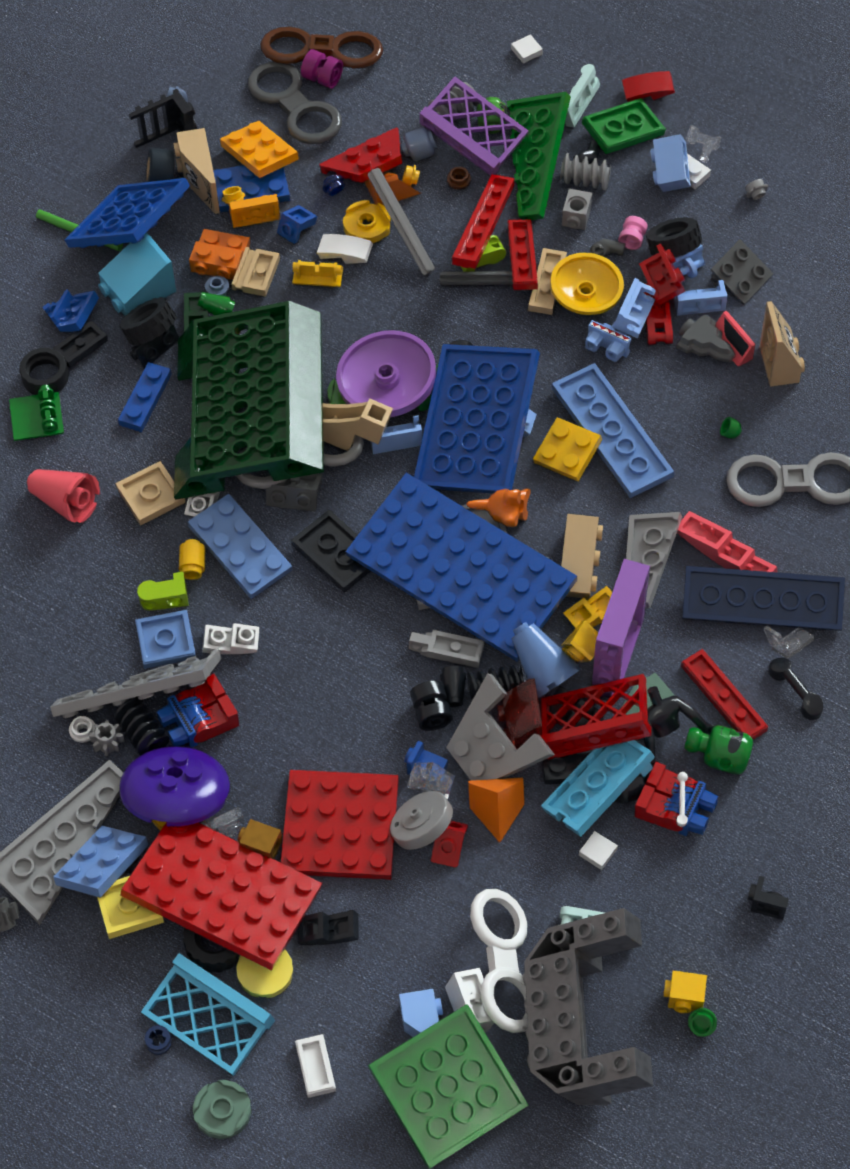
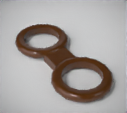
M279 27L265 34L260 43L261 51L266 58L281 64L302 62L308 51L314 49L324 53L326 57L332 56L342 60L343 67L357 69L374 65L383 54L382 43L377 37L361 31L345 32L334 38L333 35L311 34L310 36L308 32L300 28ZM282 37L297 38L305 44L303 49L291 54L279 53L273 50L270 45L273 41ZM358 41L370 45L373 48V52L362 58H351L341 54L339 48L345 43Z

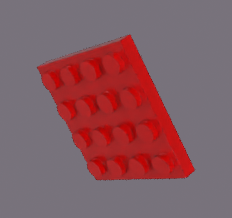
M290 770L281 863L307 876L391 880L394 839L390 833V825L397 811L399 775Z

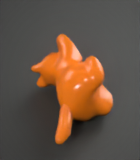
M501 489L493 493L489 499L468 501L466 505L475 510L488 511L495 522L507 527H516L518 519L527 520V502L530 496V489H523L521 491L518 489Z

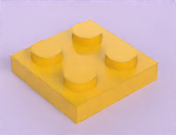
M557 417L533 457V461L535 464L579 482L599 447L602 437L597 433Z

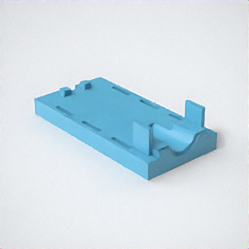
M635 740L594 749L547 798L541 807L557 821L564 819L563 823L565 826L581 837L639 774L645 777L653 769L650 762L655 756L652 751Z

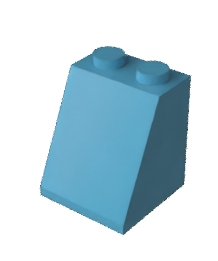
M147 232L140 242L135 244L130 242L99 272L100 284L98 286L101 293L105 297L109 296L115 310L118 313L122 312L124 316L148 300L159 297L166 298L176 292L172 261Z

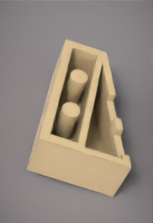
M567 514L561 566L577 575L578 579L566 595L567 597L589 599L591 591L596 592L598 576H593L594 566H599L600 551L596 550L597 541H602L603 525H598L599 517Z

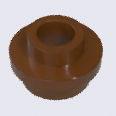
M454 167L447 176V182L454 189H464L469 186L471 176L464 167Z

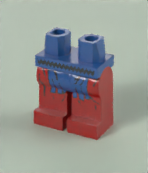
M215 673L208 676L205 683L190 690L182 691L176 696L168 697V705L156 711L157 718L163 728L174 722L178 726L168 731V737L173 746H181L188 743L189 747L192 748L200 742L209 740L239 726L238 712L228 695H226Z
M655 762L646 785H644L635 804V817L669 830L679 831V834L687 836L689 831L703 835L709 818L697 814V812L701 808L713 813L718 803V796L706 790V783L702 781L697 782L688 777V780L685 782V816H687L688 822L684 827L678 826L676 823L679 816L680 796L678 774L667 770L666 765Z

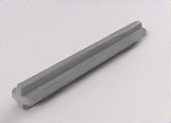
M379 168L371 170L368 173V178L422 275L432 273L435 267L382 171Z

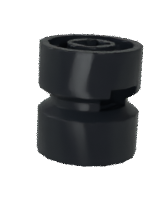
M426 681L412 688L410 696L413 707L416 709V718L420 729L434 731L451 723L453 716L449 703L446 702L447 695L443 683L440 681Z

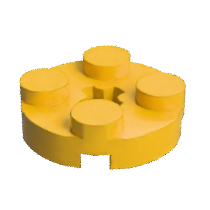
M362 200L353 203L347 208L346 214L343 217V229L346 235L363 238L375 243L390 234L391 217L384 205L378 202L377 205L370 204L369 200ZM363 220L373 221L371 224H363Z

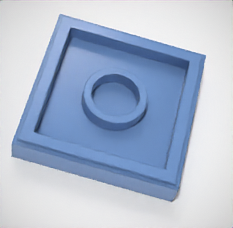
M187 610L135 619L144 669L178 663L196 656Z

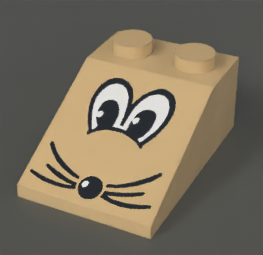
M205 128L177 132L178 142L173 144L175 156L180 157L176 158L178 173L183 172V176L188 180L190 188L215 214L220 213Z
M767 302L759 347L769 385L771 387L799 383L801 372L805 371L803 358H799L798 339L793 337L791 327L773 302Z

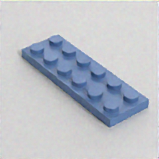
M595 363L552 383L553 392L576 424L601 435L602 441L596 452L629 498L674 477V470Z

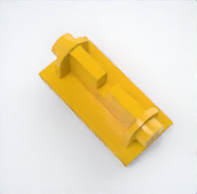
M298 260V262H293L294 275L292 284L341 287L343 266L337 265V262L315 265V262Z

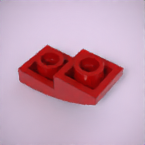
M670 71L645 73L622 80L625 97L628 102L649 96L656 100L675 93Z

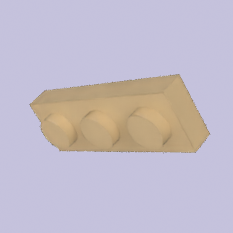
M543 248L537 270L538 289L532 290L528 311L553 314L556 299L550 287L551 274L556 264L567 257V252Z

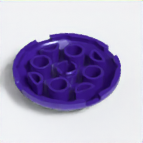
M170 746L151 750L133 760L121 776L119 789L124 806L139 819L149 823L152 820L167 822V826H186L210 818L225 805V799L228 793H230V781L224 767L212 756L189 747Z

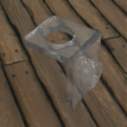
M769 626L764 627L772 649L786 659L799 653L804 647L814 641V636L800 627L784 638Z

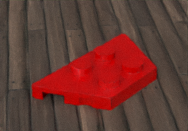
M396 127L375 138H370L366 142L349 148L345 152L320 163L321 173L327 174L329 171H334L339 178L352 179V181L362 183L369 180L368 173L373 169L379 168L383 173L402 164L399 129Z

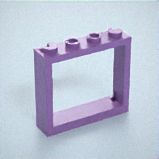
M628 559L623 560L596 638L592 686L625 677L644 621L650 572L649 565ZM612 691L605 692L601 697H611L614 693Z

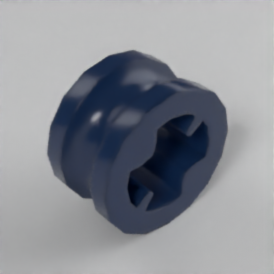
M156 1025L149 1028L145 1033V1043L151 1053L161 1055L170 1049L172 1040L167 1028ZM162 1035L165 1042L163 1044L159 1042V1046H155L152 1038Z

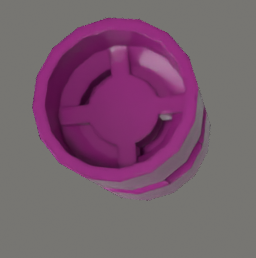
M314 49L308 51L301 66V76L313 82L318 80L320 85L333 89L338 84L343 72L342 60L332 56L326 58L324 53Z

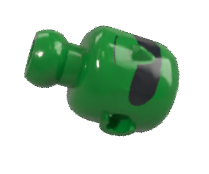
M720 725L714 726L710 735L703 733L699 728L692 727L689 729L684 748L691 753H704L703 760L711 768L739 775L744 773L747 768L753 748V739L747 733Z

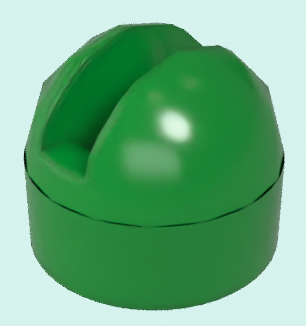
M727 417L720 428V434L730 439L738 437L742 432L740 422L731 417Z

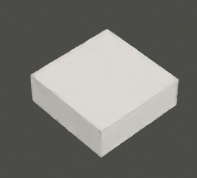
M531 34L511 43V50L523 64L543 55L542 47Z
M594 831L579 851V856L602 870L617 851L618 845Z

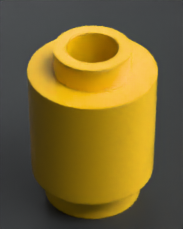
M188 539L179 546V571L184 572L185 579H199L205 571V545L196 539Z

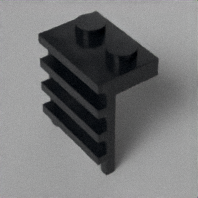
M178 89L173 90V94L168 97L165 94L161 95V100L157 102L148 101V106L143 108L136 106L135 111L129 114L131 120L137 118L140 139L134 142L136 148L176 130L183 132L197 129L193 119L195 110L190 102L187 103ZM162 107L165 128L162 130L159 128L157 109ZM146 113L150 114L153 134L148 136L144 118Z

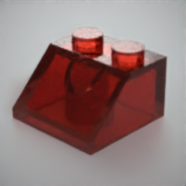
M535 678L528 679L506 692L507 695L502 699V705L497 706L499 722L504 721L505 729L502 730L516 749L520 748L534 733L542 735V721Z

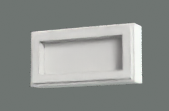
M323 1034L296 1040L295 1044L307 1097L311 1098L336 1092Z

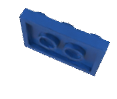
M244 165L213 170L220 213L229 211L230 206L222 201V192L232 186L241 187L242 192L245 193L243 200L277 194L279 203L290 201L284 167L261 178L257 177Z

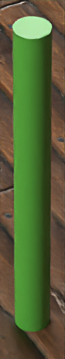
M41 209L36 213L37 219L73 232L78 224ZM123 243L119 245L107 244L104 246L121 251Z

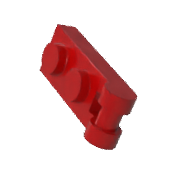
M643 292L644 294L649 295L655 299L654 295H650L647 292ZM655 299L646 319L648 345H654L656 342L673 344L669 301L659 305ZM664 328V332H655V329Z

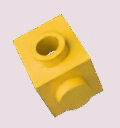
M672 971L671 980H665L663 997L669 998L668 1008H673L679 1013H690L697 1008H703L707 975Z

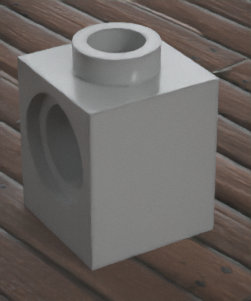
M574 189L568 190L563 208L562 226L586 230L592 207V193Z

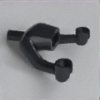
M656 686L650 687L647 690L652 703L647 708L651 736L645 737L644 743L645 747L652 751L654 756L655 737L667 736L680 727L679 711L689 718L703 733H706L707 730L711 732L714 726L706 722L692 706L678 696L673 695L662 699ZM654 758L650 763L654 766L655 762L658 761Z

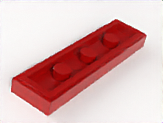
M531 219L507 220L513 290L538 289Z
M703 649L681 662L682 669L734 730L749 734L753 740L768 731V725Z

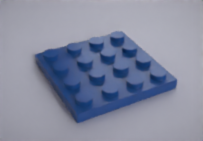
M186 178L117 185L65 239V242L69 248H85L95 245L101 247L107 244L119 245L129 242L132 244L138 243L144 238V234L149 229L157 225L160 217L171 210L170 207L184 196L183 193L190 187V184Z

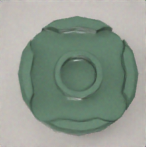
M218 1080L215 1083L205 1085L198 1092L193 1103L194 1120L200 1131L216 1139L232 1138L242 1132L249 1123L252 1113L250 1099L245 1089L236 1082L228 1080Z

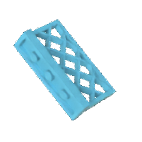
M178 953L172 962L174 966L141 1013L158 1025L167 1028L171 1034L234 1076L265 1030L271 1028L275 1019L270 1013ZM176 975H179L185 979L187 991L171 994L170 984ZM190 983L197 988L191 989ZM206 993L209 999V1006L194 1009L192 995ZM188 996L190 1010L174 1013L172 999ZM213 999L219 1002L220 1004L214 1005ZM168 1000L169 1015L158 1017L151 1012L157 1002ZM222 1008L231 1010L232 1021L217 1024L215 1010ZM210 1011L213 1026L197 1029L195 1014ZM236 1014H237L238 1016H240L241 1018H243V1019L237 1020V1019H236ZM191 1015L193 1030L178 1031L175 1018ZM171 1020L172 1026L166 1023L165 1021ZM250 1023L257 1028L251 1038L240 1040L238 1025ZM233 1027L236 1041L220 1044L218 1030ZM214 1031L216 1045L206 1048L200 1046L198 1034ZM194 1035V1041L187 1036ZM246 1044L243 1050H241V1045ZM236 1046L238 1057L230 1066L222 1060L221 1049ZM217 1050V1057L211 1052Z

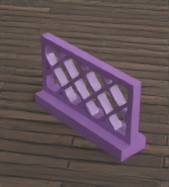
M454 77L428 107H424L419 117L421 125L429 131L432 130L433 134L490 176L491 174L496 175L498 173L499 167L529 132L457 77ZM456 85L463 91L464 97L450 99V91ZM477 101L482 105V111L469 112L468 102ZM465 103L466 112L452 114L451 104ZM448 104L449 114L439 115L434 111L438 105ZM483 116L484 126L471 127L470 117ZM486 116H498L501 125L487 126ZM467 118L468 128L458 129L454 126L453 119ZM505 129H515L520 134L516 139H506ZM502 130L503 140L489 141L488 131ZM485 131L486 142H476L472 139V133ZM503 145L504 153L500 158L491 153L490 146Z

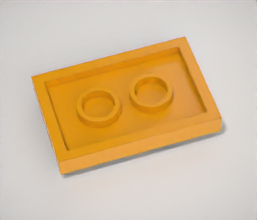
M260 121L250 123L248 126L220 138L221 147L259 178L299 160L298 152Z

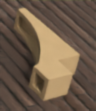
M370 398L368 402L355 404L323 403V441L346 451L352 447L356 436L379 444L388 425L393 408Z

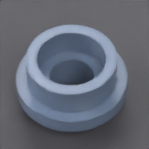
M213 276L206 281L205 290L211 294L226 296L229 291V282L222 276Z

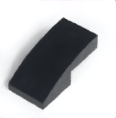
M354 910L327 915L324 912L305 915L298 926V944L327 945L359 940L358 913Z

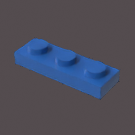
M150 362L147 363L118 418L119 426L139 432L143 431L172 375L170 368Z

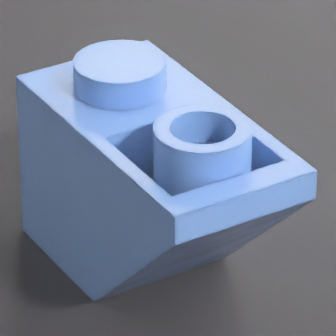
M433 989L399 994L404 1032L412 1037L439 1021L438 1016L443 1015L441 999H435Z

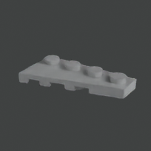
M680 512L629 515L626 559L650 566L645 608H651L682 520Z

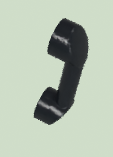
M781 657L772 660L769 664V675L778 681L786 679L803 700L801 706L802 715L809 720L818 719L823 712V701L816 693H810L791 670V661L789 659Z

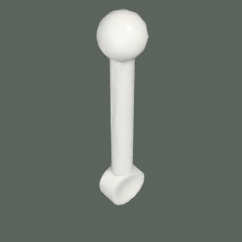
M680 772L677 775V779L680 782L679 816L676 823L678 826L684 827L688 822V818L685 816V782L688 780V775L685 772Z

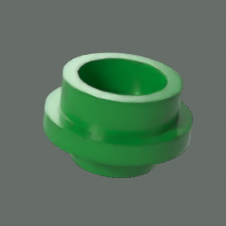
M697 1008L691 1012L688 1018V1025L695 1035L706 1037L715 1031L717 1018L711 1010Z

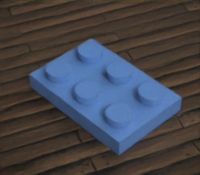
M102 825L54 875L53 878L56 886L101 898L149 846L147 838Z

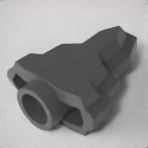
M704 314L697 321L690 318L681 327L679 335L682 337L676 346L679 350L685 353L693 352L699 356L709 355L715 360L729 363L735 358L732 347L722 339V331L716 327V321L710 316Z

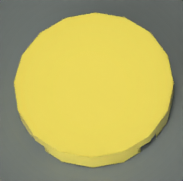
M286 950L283 951L272 971L243 956L239 957L236 966L237 978L241 987L254 997H275L284 992L292 980L293 964Z

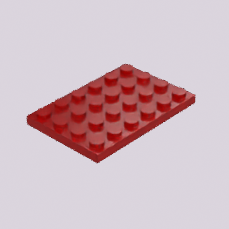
M166 822L122 887L120 896L272 971L321 890L322 883L272 858L240 846L238 841L199 822L186 826H167Z

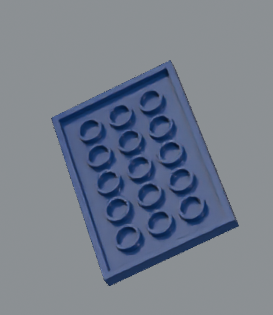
M442 345L414 474L416 479L436 490L493 494L501 489L512 490L540 356L537 349Z

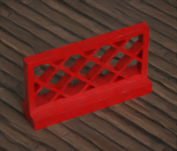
M644 674L541 698L542 735L540 736L555 754L547 759L550 760L651 736V726L648 723L646 677ZM639 685V689L632 696L625 693L630 686ZM612 691L614 693L606 703L599 699L605 692ZM620 697L627 700L620 710L612 707ZM588 698L580 709L574 706L578 699ZM559 703L563 705L555 715L549 712V706ZM595 703L601 706L594 716L587 713ZM633 705L640 708V712L626 715ZM569 709L574 711L575 715L568 722L561 719ZM608 711L615 714L611 719L599 721ZM582 717L589 720L586 725L574 727ZM556 723L563 726L560 731L550 733V730Z

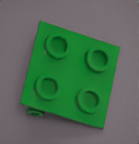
M42 385L38 395L9 399L14 441L64 434L59 392H53L49 385Z

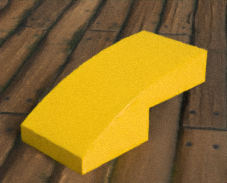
M606 586L588 600L582 598L563 612V614L574 628L584 620L592 627H595L603 621L612 591Z

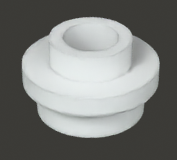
M85 716L75 718L69 726L71 738L80 743L90 741L89 734L95 733L94 721ZM80 729H87L86 732L79 733Z

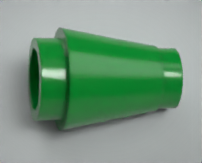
M205 292L201 293L197 306H200L214 316L232 312L235 301L230 300L228 296Z

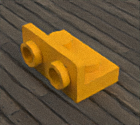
M277 194L229 202L233 228L280 220Z

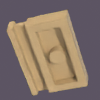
M246 247L231 284L232 290L241 289L245 293L266 297L280 261V254L256 249V251L250 250V247Z

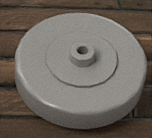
M437 791L423 792L412 797L394 815L390 825L391 836L400 847L408 850L422 848L432 843L448 827L453 815L452 805L442 793Z

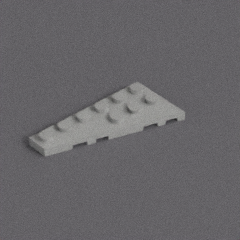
M219 649L212 650L207 658L201 660L196 656L187 658L185 661L178 664L179 667L174 668L173 664H168L130 676V680L123 682L119 686L115 681L105 684V686L97 689V693H93L92 690H86L57 699L50 706L53 717L62 715L63 718H69L77 715L80 710L87 709L88 712L102 709L104 704L113 703V706L122 705L129 698L137 696L139 700L153 696L154 692L163 690L164 693H171L178 690L179 686L189 684V687L199 686L205 683L204 680L210 676V673L222 659Z
M110 760L0 852V886L39 925L63 888L56 886L53 878L54 875L102 826L120 797L119 784L123 772Z

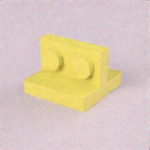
M130 876L116 880L101 898L97 897L109 939L164 923L163 916L120 896L121 889Z

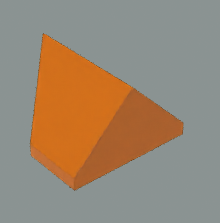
M383 173L398 201L421 194L399 180L397 174ZM370 179L364 181L375 204L377 205L378 202L383 205Z
M523 777L468 781L469 807L499 843L524 806Z

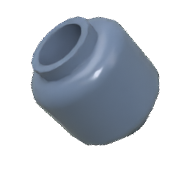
M424 127L407 132L404 135L405 142L401 144L405 156H410L415 162L433 156L435 149L438 148L432 130L428 131Z

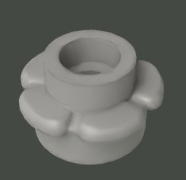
M762 179L750 182L745 187L747 197H752L753 200L764 197L768 185L764 184Z

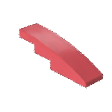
M691 511L681 520L677 534L723 568L777 572V566L755 556V549L733 539L731 531Z

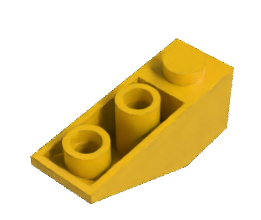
M585 620L581 621L561 644L565 649L564 652L575 662L591 661L595 656L598 631Z

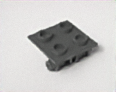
M741 239L710 269L713 272L710 279L712 284L718 285V280H723L724 285L743 305L773 275Z

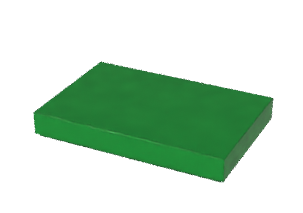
M642 98L584 116L581 122L605 154L662 136L666 131V128Z

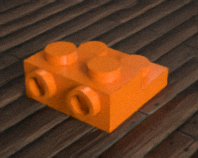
M203 229L200 240L195 242L189 258L191 272L200 275L222 276L233 280L245 248L250 246V237Z

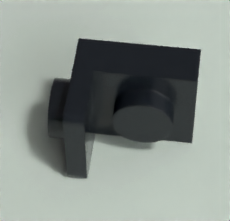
M759 876L757 885L751 883L747 899L753 901L751 912L784 920L789 898L783 897L777 892L761 891L765 877Z

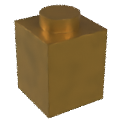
M250 819L246 828L242 827L237 839L240 846L275 859L283 842L280 829Z

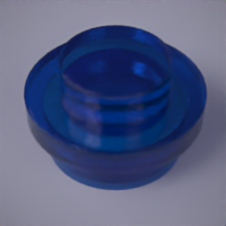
M335 174L327 177L323 182L322 190L324 193H328L329 196L338 194L345 187L343 183L344 178L341 175L336 176Z

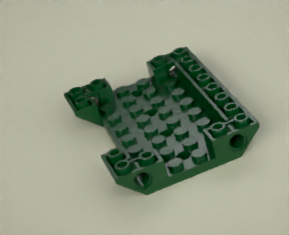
M285 301L193 320L178 340L177 378L179 381L192 378L191 437L175 456V500L225 491V477L267 469L273 481L323 473L321 313L297 303ZM242 330H247L245 334L239 335ZM247 368L244 373L238 374L240 369ZM247 407L244 412L238 413L240 408ZM240 448H247L243 453L237 454Z

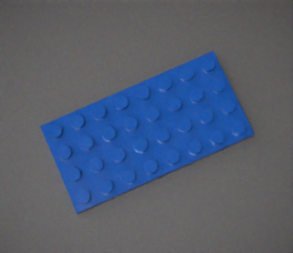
M407 472L345 551L346 555L516 662L519 661V657L511 639L515 636L513 630L525 622L529 626L534 623L538 628L542 629L578 580L577 575Z

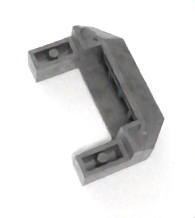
M625 908L547 928L524 961L525 972L523 973V982L526 986L524 1007L528 1023L526 1037L529 1042L527 1063L530 1072L558 1095L577 1105L612 1104L611 1095L653 1086L651 1057L635 1047L589 1058L587 1054L583 976L603 972L602 956L642 946L640 919Z

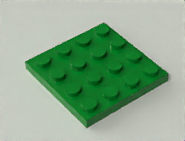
M468 1004L368 1065L369 1070L428 1169L529 1106Z

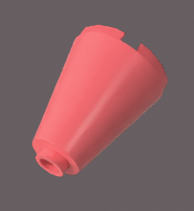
M37 469L27 479L29 492L70 522H84L96 508L97 503L94 502L95 494L99 495L100 493L99 482L95 476L88 473Z

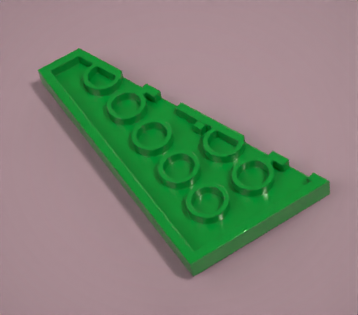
M567 92L507 101V108L510 110L509 117L529 131L528 135L512 152L513 165L516 167L514 177L518 186V192L516 193L518 216L522 220L544 219L571 98ZM512 129L510 139H516L520 133Z

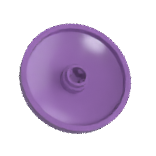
M395 330L380 331L359 339L345 351L337 367L336 381L341 397L346 404L368 402L370 398L393 408L390 417H395L415 409L426 400L433 390L437 367L431 349L417 336Z

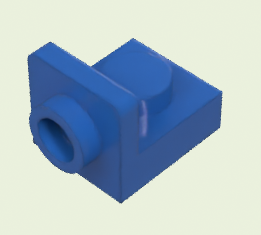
M300 205L282 212L277 233L295 244L298 242L302 230L316 224L317 216Z
M420 741L417 742L414 748H409L404 760L407 763L408 775L436 787L448 766L447 759L424 750V743Z

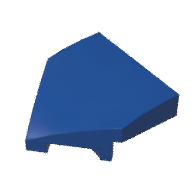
M67 289L58 302H52L51 305L47 303L42 308L60 332L81 331L99 297L95 291L72 296Z

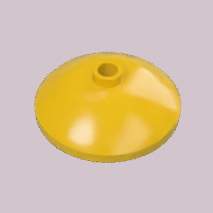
M576 253L563 258L556 264L551 274L550 287L553 296L564 308L578 314L596 315L612 309L619 302L624 289V280L618 267L609 259L594 253Z

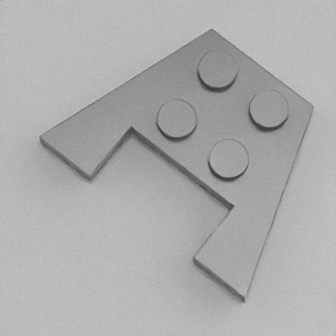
M487 673L446 747L471 781L505 779L555 755L541 736L535 733L520 748L516 749L489 714V711L507 695L495 677Z

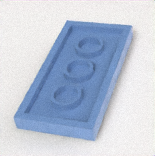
M227 494L188 521V527L250 599L292 571V565L230 494Z

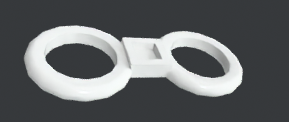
M485 889L475 896L470 912L475 932L480 940L488 946L486 951L489 973L481 984V1001L485 1012L498 1027L511 1033L525 1032L528 1027L527 1013L525 1012L521 1020H514L504 1015L496 1005L494 986L500 980L511 982L520 990L524 1000H526V986L523 982V975L519 973L516 949L522 946L527 936V920L519 903L508 893L498 889ZM486 902H497L509 911L515 924L512 939L504 940L489 930L483 917V907Z

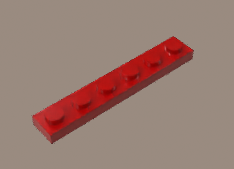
M491 174L452 256V265L476 269L514 188L515 178Z

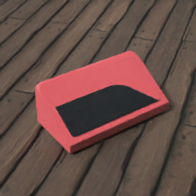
M723 312L716 322V327L722 331V339L730 344L735 353V358L732 361L737 366H741L753 359L755 343L729 312Z

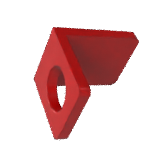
M450 821L446 830L434 841L431 856L433 863L451 867L458 866L468 824Z

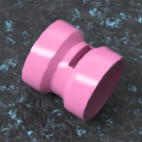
M637 216L627 217L623 224L624 230L620 232L618 241L625 243L626 249H639L648 228L647 222Z

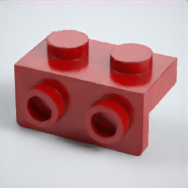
M662 244L657 245L659 253L644 260L639 265L649 286L656 290L654 297L657 303L661 305L685 292L682 285L685 278L679 268H674L673 263L676 262V259L671 250H665Z

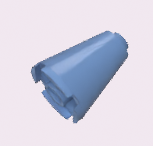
M525 622L513 630L515 636L511 639L536 699L581 669L570 656L534 623L529 626Z

